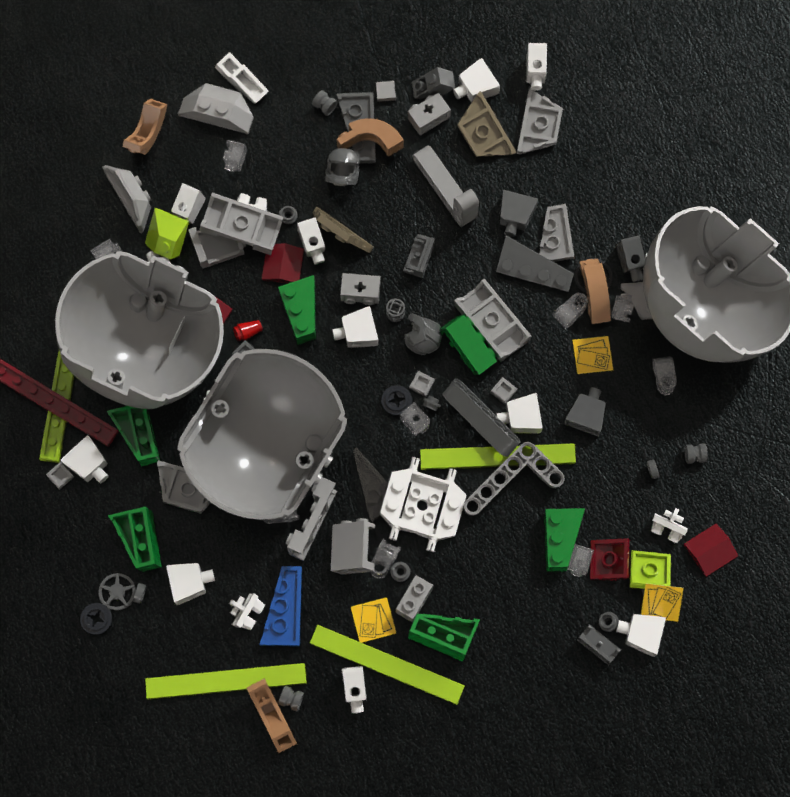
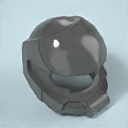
M334 149L327 159L328 166L325 173V181L334 183L337 186L356 185L359 175V158L357 154L350 149Z
M413 313L410 314L408 319L412 322L413 329L411 332L404 334L406 346L412 352L419 355H426V353L429 354L436 351L442 339L440 333L441 326L430 319Z

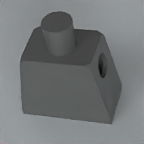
M507 190L503 191L500 224L506 226L505 235L515 237L517 229L526 230L537 207L538 198Z
M640 235L622 239L617 244L616 250L624 274L630 273L633 282L643 280L641 270H643L645 265V256Z
M591 387L588 396L580 394L567 415L564 425L599 437L606 405L604 401L599 400L601 390Z

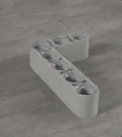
M429 145L412 155L415 163L460 227L478 217L479 200L472 189L464 193Z
M525 442L465 501L463 506L464 512L470 516L478 514L526 465L550 488L561 486L564 482V475L534 444ZM523 447H530L532 455L529 457L522 454ZM515 460L519 465L518 469L511 470L508 467V462ZM538 460L545 462V470L541 471L536 468ZM496 474H502L505 477L503 484L495 482L494 477ZM551 474L559 476L560 481L558 484L551 483ZM486 487L491 490L489 498L482 497V488ZM473 501L477 504L478 508L475 512H470L467 509L468 502Z

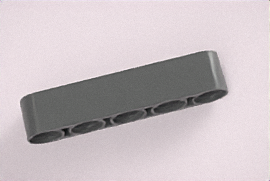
M454 379L443 392L444 398L501 455L509 457L519 445V438L463 382Z

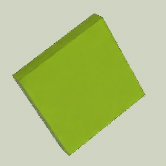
M631 551V588L645 589L646 584L670 586L671 554Z

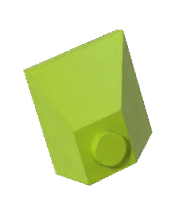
M155 208L145 244L154 253L168 259L180 256L189 221Z

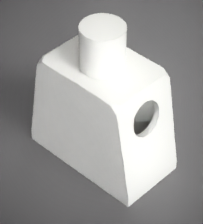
M528 43L526 82L531 83L532 90L542 89V83H545L547 43Z
M481 58L459 75L460 86L453 89V92L457 99L467 95L470 102H473L480 91L485 98L499 94L500 85Z
M182 183L171 212L193 224L206 198L199 190Z
M316 217L299 222L298 233L306 256H312L314 264L324 262L325 259L322 252L325 251V245Z
M370 306L343 316V327L332 329L334 340L346 338L349 348L378 346V337Z
M537 393L509 401L506 404L507 412L496 413V416L504 424L509 423V429L513 433L542 432Z
M88 435L61 459L66 467L87 482L94 477L99 483H103L108 478V475L103 470L108 463Z
M199 563L166 566L176 605L205 594L204 584L215 581L213 570L201 572Z
M633 614L630 623L619 620L616 632L627 635L626 645L655 657L658 653L666 618Z
M363 666L343 668L346 702H351L352 713L364 712L362 700H366ZM353 687H358V695L352 694Z

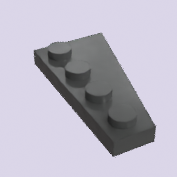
M373 92L337 94L348 132L349 123L359 119H374ZM363 140L352 145L353 151L359 158V164L376 163L374 141Z
M506 235L496 272L569 292L574 273Z

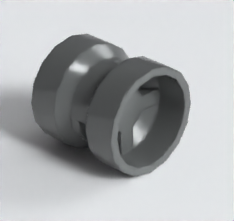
M323 90L312 101V105L322 109V113L326 116L334 111L338 103L334 98H329L328 94Z
M391 299L386 305V315L390 321L400 322L405 316V305L400 299Z
M705 443L698 444V446L685 445V460L687 464H693L695 461L707 463L708 455Z
M285 686L278 705L283 707L290 705L291 710L297 712L304 693L301 691L294 693L290 687Z

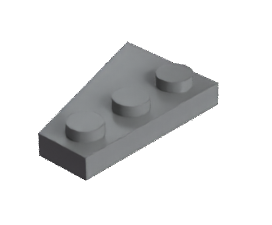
M566 204L547 207L539 254L553 262L574 259Z

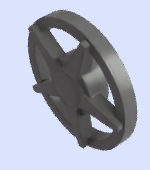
M120 573L111 574L101 582L99 598L109 609L123 610L133 602L136 592L135 584L127 575ZM116 577L115 584L111 587L104 586L108 580ZM119 577L127 579L131 586L123 587L120 584ZM103 589L108 590L110 594L107 602L104 601L102 596ZM132 589L131 599L126 603L124 599L125 593ZM113 600H121L124 605L113 607L109 604Z

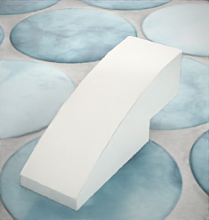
M230 52L216 64L215 68L253 103L256 104L268 92L244 64L241 65Z

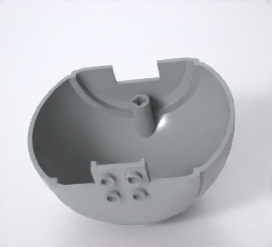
M704 206L692 207L676 213L663 225L652 241L643 271L644 296L648 310L657 328L666 339L683 352L711 362L731 363L745 361L763 355L777 347L790 333V273L769 254L779 243L751 218L738 227L725 214L712 206L710 208Z
M117 251L116 254L111 253L102 256L79 270L68 282L59 299L55 317V332L63 363L83 384L100 395L120 404L141 409H155L173 403L185 397L204 381L220 354L224 330L222 313L219 304L216 303L217 298L209 291L186 281L189 272L181 266L168 263L162 257L153 255L149 263L130 253ZM185 316L183 327L169 355L171 342Z
M253 349L242 351L241 354L237 352L228 359L197 413L192 417L181 435L178 444V450L181 451L179 455L182 465L193 485L206 499L217 507L234 515L251 519H273L283 517L284 514L289 516L298 508L312 484H318L322 477L320 471L323 466L327 468L333 457L330 455L345 430L347 418L344 417L345 412L342 402L332 384L309 362L290 353L271 349ZM219 406L224 407L223 413L217 412V408ZM305 456L308 461L302 464L300 459Z

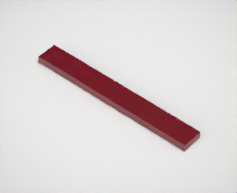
M0 359L1 383L109 448L119 433L118 429Z

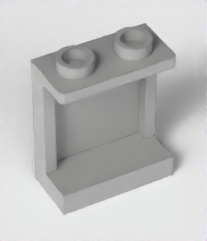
M195 227L188 229L202 269L244 255L243 248L246 247L244 243L221 235L215 237L199 230L197 231Z
M360 518L356 519V522L341 521V524L333 525L332 572L344 575L374 571V563L367 561L368 533L369 529H375V524L368 522V519Z

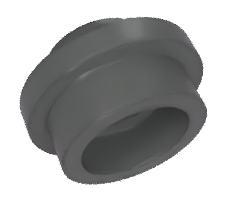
M285 206L279 212V216L283 217L282 223L292 224L297 220L298 215L294 207ZM286 214L292 215L290 218L285 217Z
M432 396L423 398L424 406L434 411L441 407L438 404V399Z
M397 562L391 568V576L394 580L403 582L409 578L410 568L404 562ZM397 570H404V574L398 575Z
M612 612L603 613L599 618V625L606 632L614 631L618 626L619 619ZM612 619V623L607 625V621Z

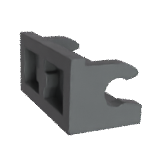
M417 234L403 272L423 278L435 246V238Z
M590 624L577 640L608 666L621 650Z

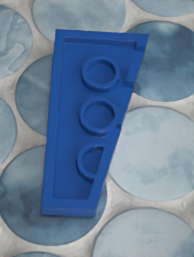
M282 566L260 646H300L302 567Z

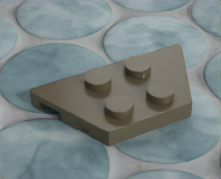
M478 92L457 125L475 157L516 154L515 148L482 92Z
M316 206L312 212L316 220L321 223L320 227L327 232L335 233V238L339 241L350 243L369 253L374 248V246Z

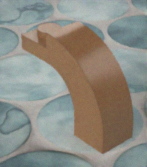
M153 99L146 101L143 105L139 123L133 134L124 139L123 147L128 148L130 152L145 155L154 144L161 129L167 104Z
M366 118L353 121L348 124L349 132H343L337 138V147L345 149L363 140L374 141L382 147L387 156L404 148V140L398 131L390 124L378 119Z
M598 259L579 261L587 291L588 314L591 323L611 321L609 293L602 263H599Z
M265 678L247 687L278 752L280 753L297 744Z

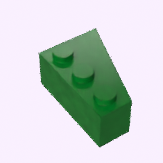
M314 275L278 287L297 344L316 339Z
M457 316L441 327L440 333L441 335L443 333L447 335L451 341L449 342L450 346L457 349L461 355L460 358L472 373L480 375L497 362L495 359L496 354L490 347L487 348L484 343V337L480 332L475 331L473 328L474 323L468 316Z
M125 406L107 411L141 466L160 461L148 409Z
M147 507L108 515L119 537H121L134 566L143 572L161 568L153 511Z
M585 508L545 510L546 572L567 570Z
M417 614L409 631L408 639L464 661L480 619L468 620L461 619L460 617L446 618L438 615Z

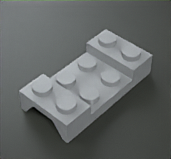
M212 193L199 231L215 237L221 235L253 246L254 250L271 255L283 217Z
M485 279L481 280L476 288L467 295L454 300V306L462 315L468 316L472 320L474 328L482 334L500 362L531 340L530 333Z
M321 477L318 484L313 485L311 491L313 492L314 503L310 510L312 513L309 520L306 519L302 526L303 532L295 530L294 534L290 533L286 544L288 545L289 555L304 561L337 493L333 489L336 483Z

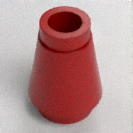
M259 320L240 323L233 327V332L238 342H244L263 330Z

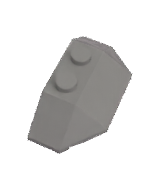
M207 83L183 98L178 116L246 134L249 133L253 121V115L241 92Z
M107 165L103 166L105 175L140 233L144 232L151 209L149 204L151 198L146 190L142 191L140 187L142 183L139 177H134L132 172Z

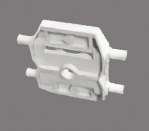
M412 457L408 469L391 473L380 515L392 528L389 536L390 540L393 538L394 541H397L399 530L416 533L429 539L426 550L434 552L436 542L455 536L466 494L454 482L457 470L449 469L447 479H439L417 472L420 459ZM409 482H411V486H410V490H409V493H408V497H407V500H406V504H405V507H404V510H403V514H402V517L399 518V517H400L401 510H402V506H403V503H404V499H405V496H406V493H407V489H408V486H409ZM444 492L446 493V496L444 499L436 529H434L433 527L435 524L438 509ZM417 502H426L427 509L424 511L419 510Z

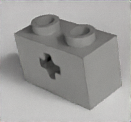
M439 93L428 96L424 102L419 105H413L408 111V120L419 135H422L451 116V109Z
M343 273L341 301L348 304H354L355 302H363L365 305L379 304L380 276Z
M416 575L397 606L396 613L413 623L416 615L420 612L430 595L433 585Z

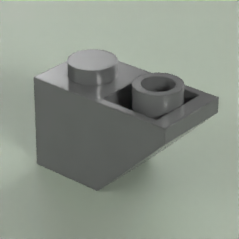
M437 67L412 82L414 98L423 99L437 93L443 96L455 89L453 72Z

